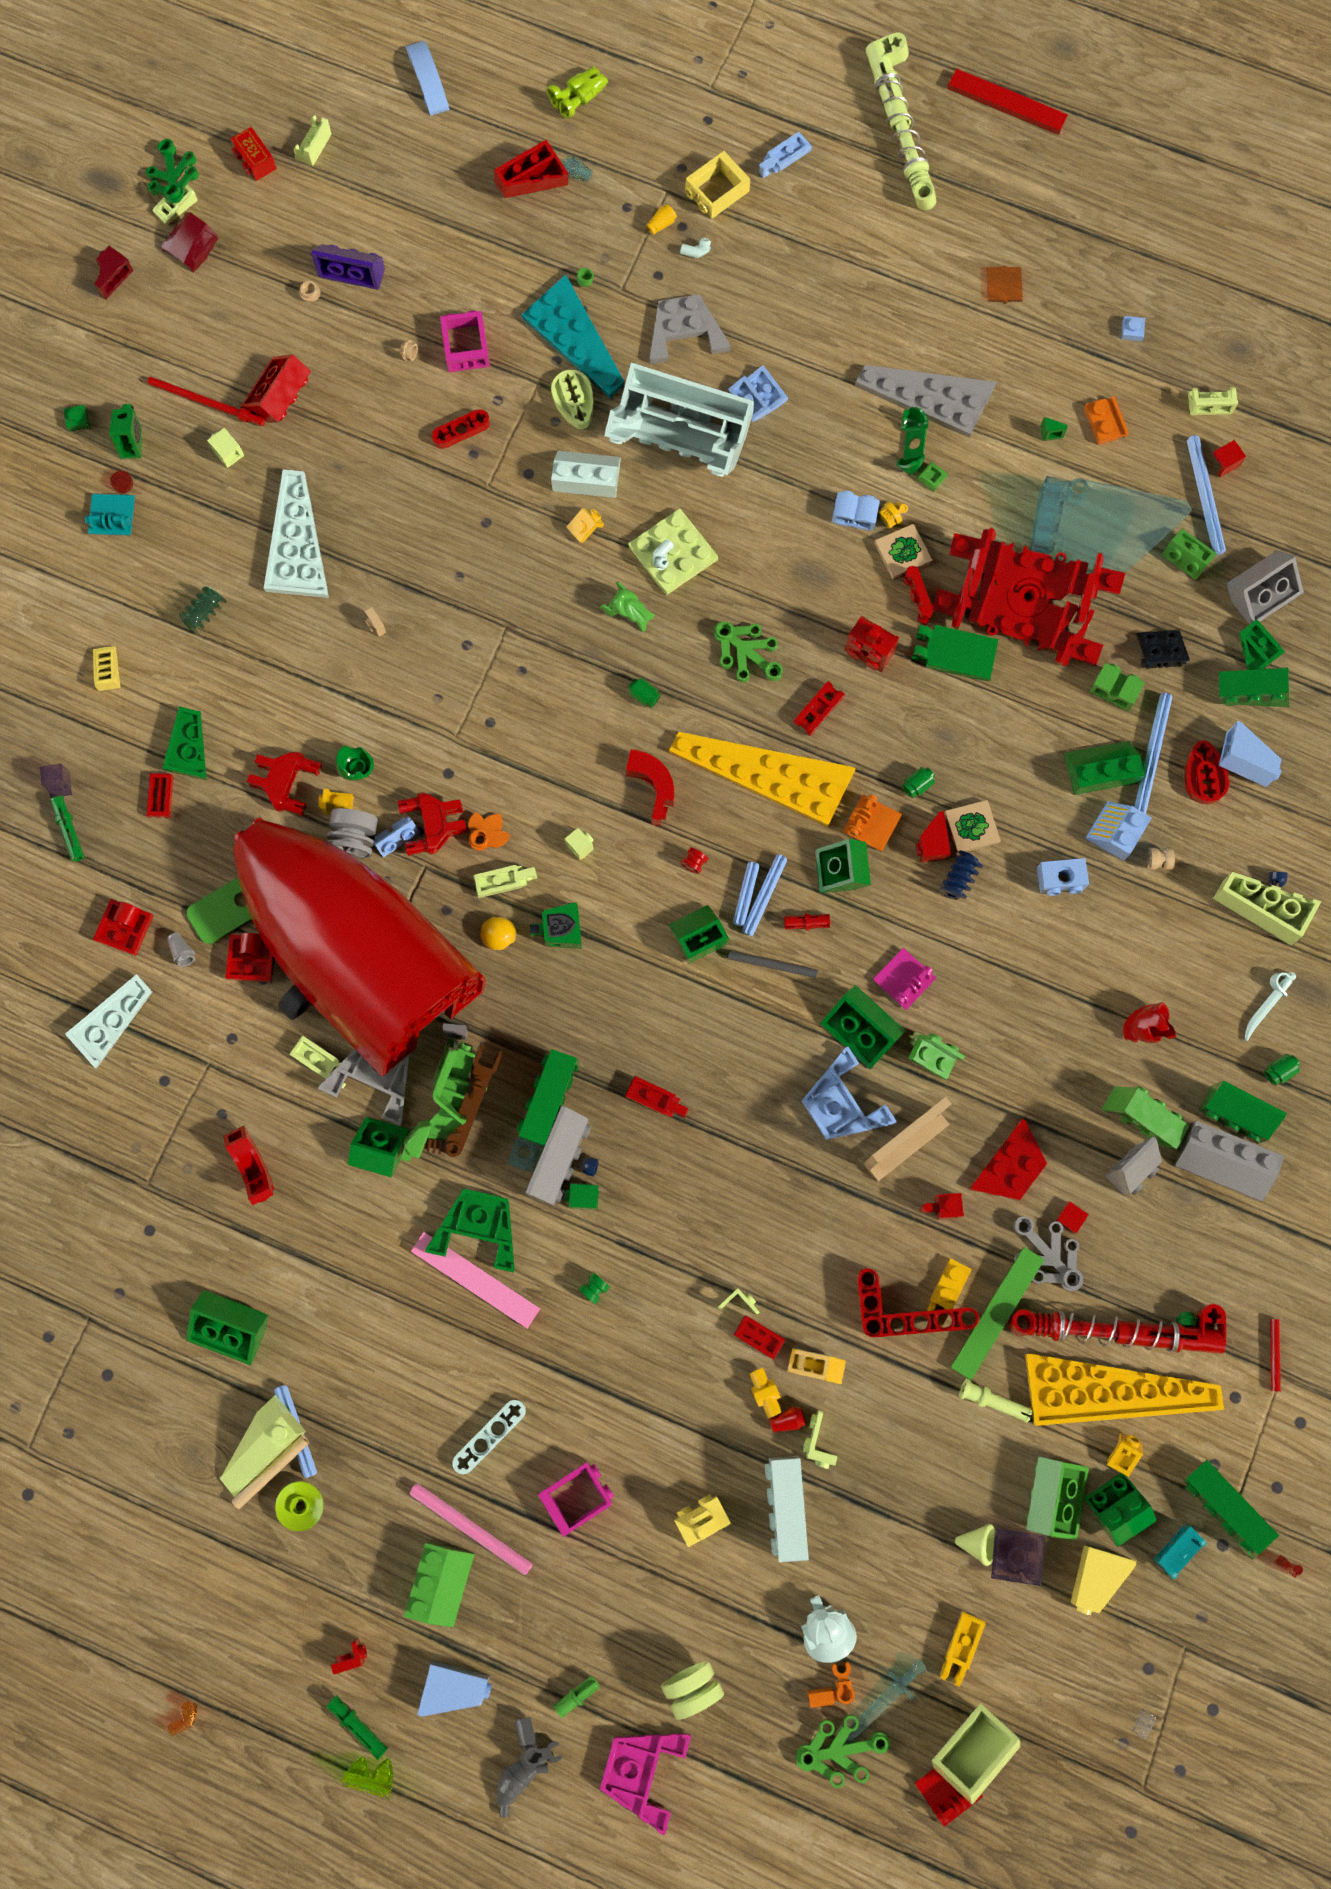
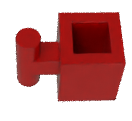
M962 1193L940 1194L934 1197L935 1203H925L920 1206L922 1214L936 1213L937 1220L956 1219L964 1216Z

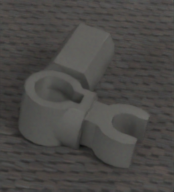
M531 1717L515 1721L520 1748H523L520 1762L524 1768L532 1769L545 1764L546 1760L549 1763H555L562 1759L561 1755L555 1757L551 1754V1749L558 1746V1742H551L545 1748L542 1746L535 1747L537 1742Z

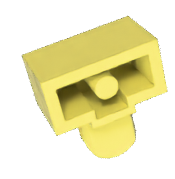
M709 1494L698 1500V1506L692 1509L690 1506H687L677 1512L678 1517L674 1518V1521L688 1547L731 1524L717 1495L712 1497Z

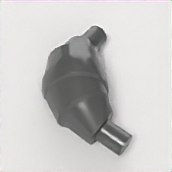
M519 1760L504 1769L496 1785L500 1817L510 1816L509 1804L514 1803L515 1799L529 1786V1783L536 1778V1774L548 1773V1763L532 1769H526Z

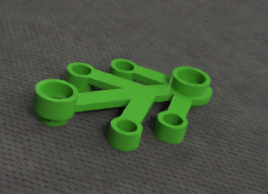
M723 621L714 628V637L717 641L721 642L722 657L720 659V666L723 669H730L733 666V658L730 656L731 643L737 648L738 671L736 678L739 682L745 683L749 680L750 673L747 669L746 656L765 671V676L768 680L778 681L781 679L783 674L782 666L777 662L769 663L754 651V649H766L768 652H774L778 647L777 639L769 637L765 640L742 641L737 636L749 635L753 639L759 638L762 630L761 626L752 624L750 626L734 627L731 623ZM755 628L758 629L759 632L754 634L751 632V630ZM725 630L728 632V635L723 636L720 632ZM773 642L775 646L769 647L767 644ZM723 660H730V664H724ZM776 671L778 674L776 676H771L770 672ZM746 673L747 677L741 678L739 674Z
M848 1714L844 1717L843 1725L829 1748L820 1749L826 1736H831L834 1733L835 1727L831 1720L824 1719L820 1722L819 1730L810 1745L805 1744L798 1748L795 1760L800 1769L804 1771L815 1769L828 1778L833 1787L840 1788L845 1783L843 1773L838 1770L833 1771L822 1762L823 1760L832 1759L852 1773L857 1782L865 1783L869 1778L867 1768L857 1765L846 1756L871 1750L878 1754L885 1753L889 1749L890 1741L883 1731H875L868 1740L844 1744L851 1731H855L859 1725L857 1717L853 1714ZM850 1718L855 1720V1725L852 1727L846 1725L847 1720ZM826 1723L831 1725V1730L828 1732L822 1730L823 1725ZM878 1739H882L885 1742L881 1748L876 1746ZM806 1754L812 1755L811 1762L807 1763L803 1760ZM859 1770L866 1772L864 1778L857 1777ZM835 1775H840L842 1777L839 1783L833 1782V1777Z

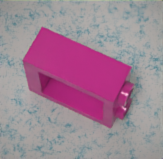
M468 311L461 314L450 313L446 316H440L449 373L490 367L482 311ZM479 325L482 349L451 353L448 330Z
M587 1461L538 1494L563 1537L613 1505L611 1499L614 1495L607 1484L603 1486L600 1482L599 1477L602 1475L594 1463L590 1465ZM586 1471L604 1502L569 1524L551 1493Z

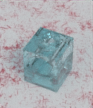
M516 1137L507 1164L531 1173L540 1146ZM522 1147L530 1148L531 1153L528 1158L522 1159L519 1157L518 1152Z

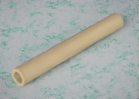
M301 1434L232 1499L233 1505L237 1509L244 1506L310 1443L307 1437Z

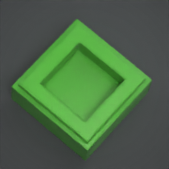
M931 461L918 476L917 480L935 492L947 478L948 473Z

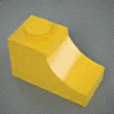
M792 1348L787 1372L842 1384L846 1360Z

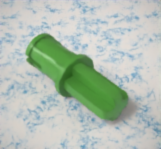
M590 1676L575 1689L571 1688L570 1693L554 1704L557 1714L564 1718L576 1706H582L584 1704L583 1701L599 1689L600 1685L597 1679Z

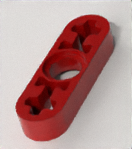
M477 409L435 428L432 432L434 445L439 449H445L487 430L490 426L488 413L483 409ZM480 417L483 420V423L477 421V418ZM458 425H465L467 430L464 433H457L455 428ZM449 430H452L453 437H451ZM439 435L445 437V440L439 439Z

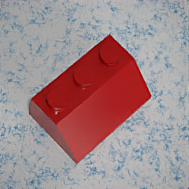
M293 354L272 357L241 405V408L250 410L252 414L265 418L268 423L282 421L287 414L286 410L289 405L296 401L298 391L308 382L307 377L311 370Z

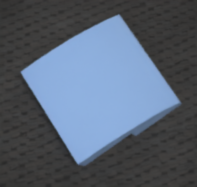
M764 365L749 377H742L728 389L733 395L754 401L752 422L766 416L789 400Z

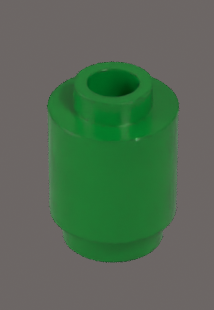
M642 677L639 680L635 678L628 687L630 690L629 695L644 707L648 706L650 709L654 707L661 697L658 689Z
M920 767L904 780L905 783L902 784V788L910 798L919 797L935 784V775L928 767Z
M1284 1054L1269 1064L1264 1074L1272 1085H1282L1300 1072L1299 1067L1301 1065L1294 1055Z

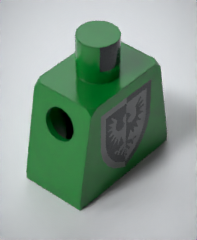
M123 404L121 409L112 410L109 435L120 459L142 458L141 424L134 407L131 404Z
M577 902L542 911L543 922L530 924L531 937L544 936L547 947L582 949Z

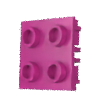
M902 948L873 980L907 1010L933 983L936 977L932 974L933 970L926 965L924 967L906 949Z

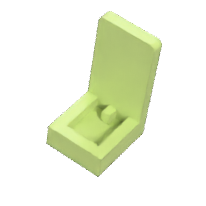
M817 1410L816 1414L811 1415L809 1428H812L810 1438L806 1437L803 1452H807L806 1458L816 1460V1466L829 1469V1465H836L838 1456L815 1450L823 1411Z

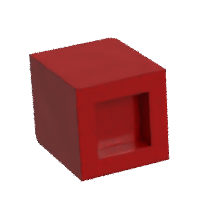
M1235 440L1215 450L1213 453L1222 467L1218 472V476L1221 478L1240 467L1247 457Z

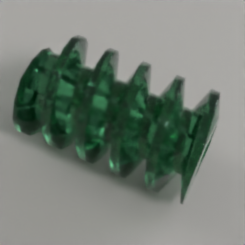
M207 586L202 587L203 593L198 592L196 594L198 600L192 599L190 601L192 606H185L186 613H179L184 625L197 635H199L197 627L205 628L202 623L203 620L210 623L207 615L216 616L213 608L221 610L219 602L227 603L222 595Z

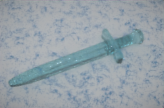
M916 1659L911 1669L901 1679L893 1671L889 1670L888 1676L894 1679V1682L858 1718V1728L855 1731H851L844 1744L851 1743L902 1693L905 1692L910 1700L914 1698L907 1685L917 1675L926 1671V1665L923 1661Z

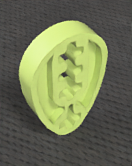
M566 370L559 373L551 385L552 398L556 408L566 421L575 428L585 429L590 425L593 415L594 404L591 383L585 374L577 370ZM565 379L571 381L575 398L578 399L577 403H574L571 399V393L568 391V384L565 382ZM577 411H580V414L584 418V421H580V419H578Z

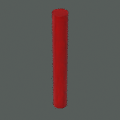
M1270 1319L1271 1391L1281 1392L1280 1319Z

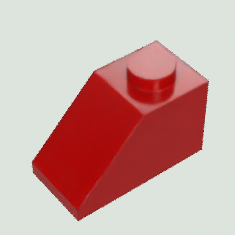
M944 811L936 815L920 836L918 843H915L916 856H920L921 863L948 860L951 854Z

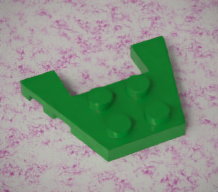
M463 1188L426 1247L425 1253L446 1257L450 1237L453 1233L499 1244L493 1268L514 1273L509 1199Z

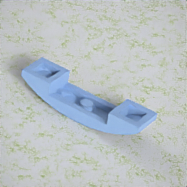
M421 41L405 46L422 89L430 116L448 111L449 105L426 42Z

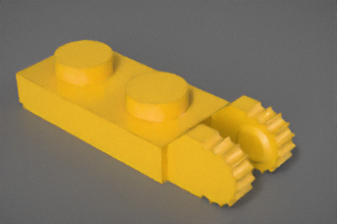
M950 1258L929 1300L931 1302L926 1311L934 1310L936 1304L944 1309H953L972 1269ZM947 1313L939 1316L938 1322L940 1326H943L948 1317Z
M964 1611L961 1612L945 1656L946 1660L940 1672V1679H947L951 1666L955 1663L960 1665L954 1677V1685L961 1686L965 1673L970 1668L986 1621Z

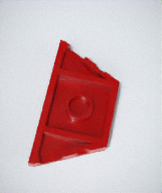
M1020 1120L969 1189L971 1191L1006 1197L1017 1201L1021 1200L1047 1165L1026 1120Z

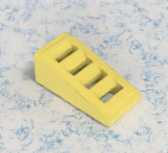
M116 647L93 649L94 685L96 689L104 691L120 688ZM110 653V656L100 658V654ZM111 661L110 664L101 665L100 662ZM111 668V671L101 672L102 669ZM111 675V678L102 679L104 676Z

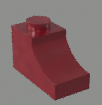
M110 245L101 251L95 259L100 268V273L94 285L99 295L105 300L134 271L129 260Z

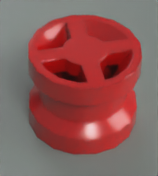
M690 847L687 851L688 855L682 859L681 865L695 874H700L702 871L701 866L708 861V857L701 851Z

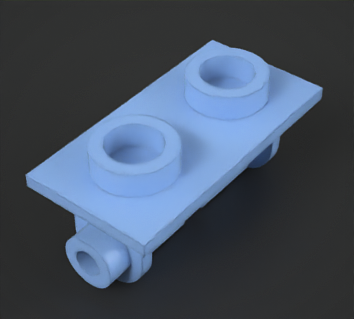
M409 816L406 818L402 817L401 820L391 826L394 830L390 833L386 829L377 836H374V845L383 858L420 833Z

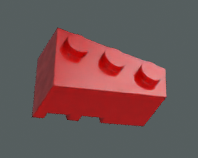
M547 139L494 169V182L504 198L568 186L569 173Z

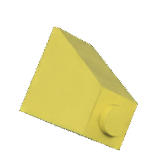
M1084 1545L1071 1598V1604L1077 1606L1076 1611L1091 1615L1092 1611L1100 1613L1135 1568L1137 1561Z

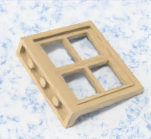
M946 1097L863 1163L877 1182L950 1125L941 1114L952 1105Z

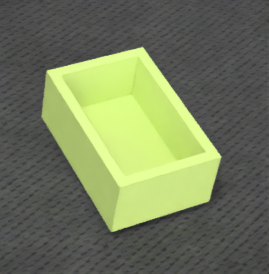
M980 1703L932 1760L933 1767L962 1796L973 1804L1020 1748V1739Z

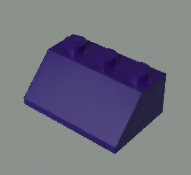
M321 244L312 250L311 255L319 278L379 290L385 270L382 256L375 253H362L355 249H343L336 245Z

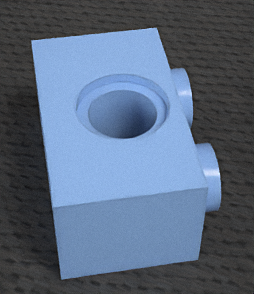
M1086 858L1041 862L1037 867L1040 894L1047 893L1048 896H1055L1063 891L1077 894L1083 892L1089 885ZM1058 874L1066 875L1068 882L1060 881Z

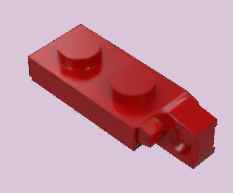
M634 1076L625 1094L626 1098L664 1116L672 1118L673 1114L685 1118L689 1108L679 1104L681 1099L676 1097V1094L637 1076Z

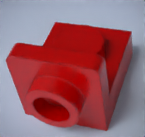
M359 1638L351 1642L353 1656H351V1652L341 1654L336 1657L337 1661L331 1664L333 1675L361 1667L365 1663L367 1650L365 1644L361 1643Z

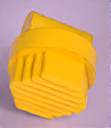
M888 501L878 510V514L886 527L891 528L903 521L900 513H905L908 507L901 502H895L893 505Z

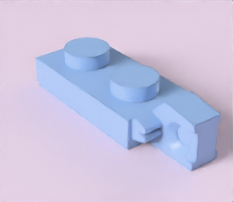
M797 132L767 152V156L763 160L764 162L759 164L758 173L764 178L772 172H780L809 153L812 149L811 144L800 132Z

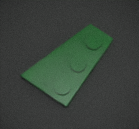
M178 707L162 767L163 771L207 781L201 711Z

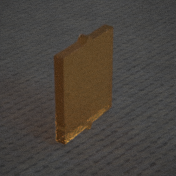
M1005 265L1002 267H987L988 302H1003L1006 304L1007 302L1023 301L1021 267H1006Z

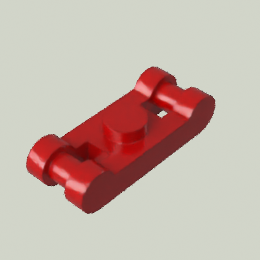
M909 566L904 576V583L911 588V600L913 603H916L919 611L918 622L926 625L930 622L933 608L919 569L916 566Z
M830 681L825 683L793 722L797 727L801 726L806 730L805 733L809 736L814 734L820 724L846 695L841 690H836ZM825 695H830L832 700H828ZM808 715L814 718L812 723L806 720Z

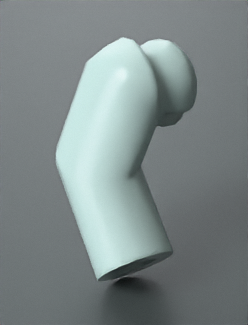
M702 238L695 247L682 244L680 254L700 258L709 253L711 242L708 238Z
M668 539L653 552V562L659 570L667 568L669 562L667 561L666 554L674 547L673 543Z

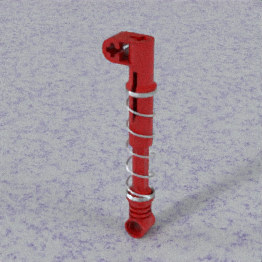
M1209 1304L1198 1311L1196 1315L1199 1318L1197 1328L1184 1327L1176 1322H1171L1170 1325H1163L1162 1321H1160V1324L1142 1323L1140 1319L1137 1322L1118 1320V1317L1115 1318V1324L1097 1323L1096 1315H1093L1092 1322L1074 1320L1073 1312L1071 1313L1070 1320H1067L1062 1311H1055L1047 1315V1313L1036 1314L1025 1309L1014 1313L1008 1322L1009 1329L1014 1335H1036L1039 1337L1040 1335L1042 1337L1047 1335V1337L1057 1342H1062L1067 1335H1075L1080 1344L1086 1343L1089 1337H1096L1102 1346H1107L1114 1339L1115 1344H1122L1124 1348H1129L1132 1345L1144 1346L1149 1351L1153 1348H1165L1171 1353H1179L1181 1350L1224 1354L1226 1349V1313L1217 1304ZM1210 1313V1316L1214 1317L1215 1320L1212 1321V1318L1208 1317L1207 1314ZM1018 1317H1022L1027 1321L1026 1329L1018 1326ZM1210 1324V1326L1217 1327V1330L1205 1329V1326ZM1078 1336H1085L1087 1338L1084 1342H1081ZM1100 1338L1109 1339V1341L1106 1344H1103Z

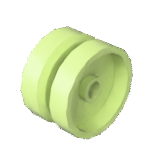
M709 1660L699 1662L680 1671L661 1685L666 1699H676L671 1705L676 1720H682L695 1715L724 1696L719 1681H709L714 1675Z

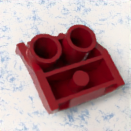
M184 212V216L174 227L169 237L163 242L161 248L165 253H170L184 263L194 273L207 259L218 240V236L207 223L191 212Z

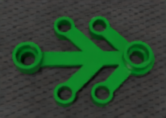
M163 139L159 142L157 148L161 155L165 157L167 172L158 170L155 166L148 167L145 173L152 182L148 184L147 188L153 196L162 194L168 203L174 204L182 200L185 193L184 188L188 182L194 181L199 177V172L193 166L197 162V158L192 151L184 153L182 160L175 168L174 156L176 155V146L171 139ZM185 170V172H184L185 174H184L183 177L180 179V181L177 183V179L180 177V175H181V174L183 173V171ZM160 179L162 181L168 182V185H160L158 181L155 180Z

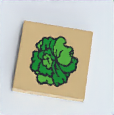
M914 524L881 537L874 542L892 579L905 575L909 566H916L919 569L932 563V558Z
M988 800L945 811L944 814L957 854H959V850L968 852L1001 842Z

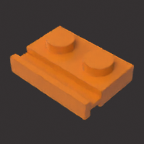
M1112 396L1110 399L1105 398L1085 404L1084 410L1098 445L1117 440L1120 437H1127L1129 432L1115 396Z

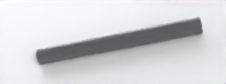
M729 951L728 955L729 960L812 978L817 976L818 969L735 951Z

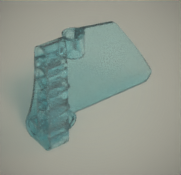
M1046 476L1038 494L1029 550L1051 555L1053 560H1055V556L1058 553L1063 552L1067 556L1064 563H1068L1071 560L1076 561L1077 559L1088 562L1086 574L1092 573L1096 554L1099 552L1104 557L1103 568L1126 573L1189 515L1191 507L1186 500L1081 478L1070 481Z

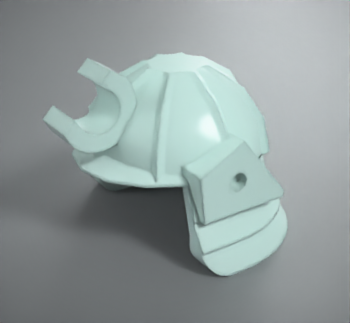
M819 1595L810 1598L814 1611L807 1616V1623L801 1626L804 1633L805 1649L813 1659L819 1662L830 1663L839 1661L846 1657L856 1644L857 1634L855 1627L847 1617L844 1609L838 1611L833 1606H823Z

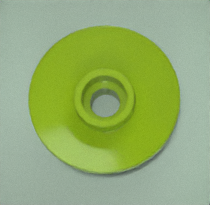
M302 1481L291 1483L283 1488L275 1504L276 1516L279 1522L285 1528L297 1532L312 1528L320 1520L324 1509L323 1497L320 1491L314 1485ZM299 1501L305 1503L304 1510L298 1509L297 1504Z

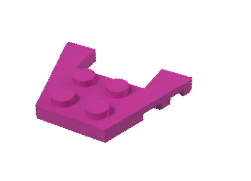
M691 1734L614 1736L600 1790L623 1807L635 1813L642 1821L650 1824L657 1832L665 1835L671 1810L647 1803L660 1752L685 1759Z

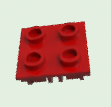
M934 1768L914 1783L943 1827L983 1798L981 1794L971 1804Z

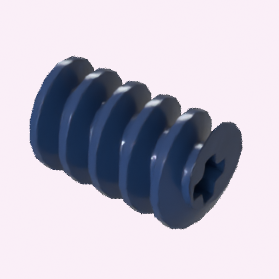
M959 850L960 856L955 857V863L951 865L952 871L947 873L948 879L943 880L944 887L939 888V891L944 896L953 900L967 898L963 890L971 891L967 883L974 884L975 880L971 875H979L975 867H983L974 855L963 850Z

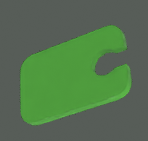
M238 878L205 896L187 909V917L204 943L213 944L252 920L247 906L239 907L235 903L236 896L242 893Z

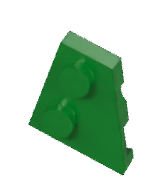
M1258 619L1238 634L1247 670L1265 669L1285 653V650Z

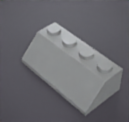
M561 1106L525 1192L529 1197L553 1207L556 1202H561L565 1190L562 1189L564 1182L570 1181L574 1171L571 1165L574 1159H579L583 1147H580L583 1138L587 1139L592 1127L588 1125L590 1122L588 1118L567 1107Z
M1199 1121L1190 1123L1174 1167L1262 1202L1276 1181L1285 1156Z

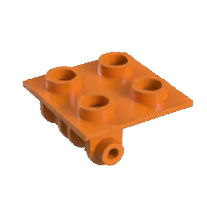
M862 794L842 832L859 841H864L870 847L882 852L902 814L877 802L875 795L869 794V796Z

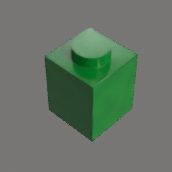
M570 1184V1189H566L565 1203H569L570 1209L598 1210V1185Z

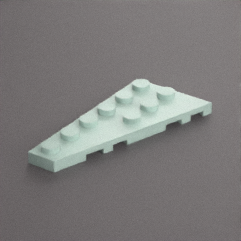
M283 469L264 590L265 592L329 598L306 475L304 471Z

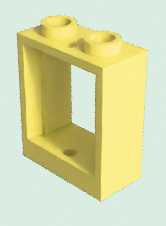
M725 151L686 178L685 192L691 200L693 199L698 204L701 212L707 214L711 219L750 190V178ZM721 172L734 188L712 203L698 187Z

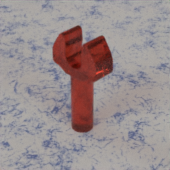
M1279 1555L1274 1561L1276 1566L1284 1569L1293 1578L1303 1573V1568L1300 1565L1291 1563L1282 1555Z

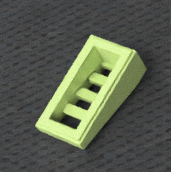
M188 185L184 188L185 196H183L182 200L172 204L174 206L173 209L169 206L170 203L163 197L152 210L166 226L198 201L195 192ZM164 209L169 212L168 215L163 212Z

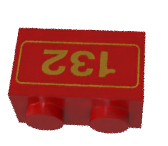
M252 126L230 138L233 144V148H231L232 153L237 160L241 159L243 162L242 167L246 174H251L255 181L277 170L273 156Z

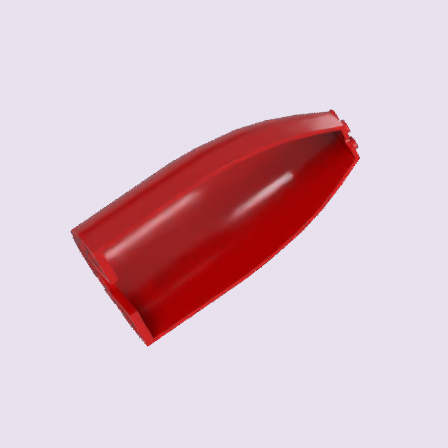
M261 817L254 820L247 830H241L234 836L233 857L240 888L248 912L262 941L284 973L298 987L306 999L381 1077L417 1048L419 1032L443 1011L451 1020L484 992L486 978L401 892L350 853L321 838L291 827L265 821Z

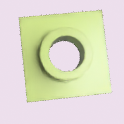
M579 828L565 838L566 846L580 861L594 850L593 838L588 832H582Z

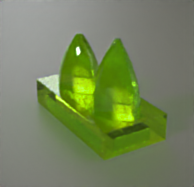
M364 1756L355 1760L348 1771L344 1772L341 1781L343 1787L390 1800L393 1790V1767L390 1758L385 1759L378 1765L371 1778H368L369 1766Z

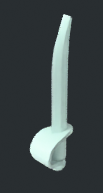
M1283 972L1275 973L1271 976L1270 985L1274 991L1249 1021L1244 1041L1249 1040L1258 1024L1282 996H1288L1285 991L1292 984V981L1296 979L1294 972H1289L1288 974ZM1283 976L1284 979L1278 983L1279 977Z

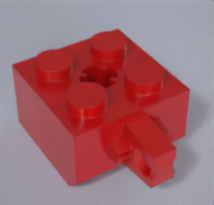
M861 616L848 635L845 651L851 658L860 659L865 662L870 669L882 672L895 653L900 637L893 635L876 623Z

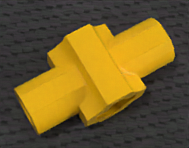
M764 1368L749 1373L754 1387L751 1388L758 1407L763 1406L767 1418L782 1413L777 1401L781 1397L773 1379L768 1380Z

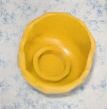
M492 917L483 923L480 938L489 949L504 950L511 943H514L516 929L513 922L507 918Z

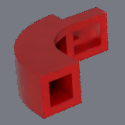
M630 749L626 776L642 779L654 788L656 800L652 814V825L661 826V821L666 820L668 807L665 806L674 807V783L665 765L656 757L643 751Z
M243 1125L224 1135L225 1148L240 1171L246 1187L248 1200L252 1206L266 1201L274 1195L273 1190H275L266 1164L247 1129Z

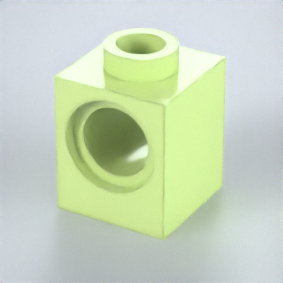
M225 428L215 432L207 440L212 451L227 468L244 456L240 445Z

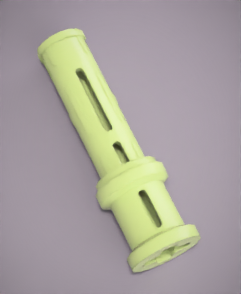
M967 1378L961 1386L959 1399H969L976 1402L979 1407L989 1406L1025 1423H1028L1030 1417L1021 1413L1024 1412L1032 1415V1408L1030 1407L1028 1408L994 1394L989 1387L975 1385Z

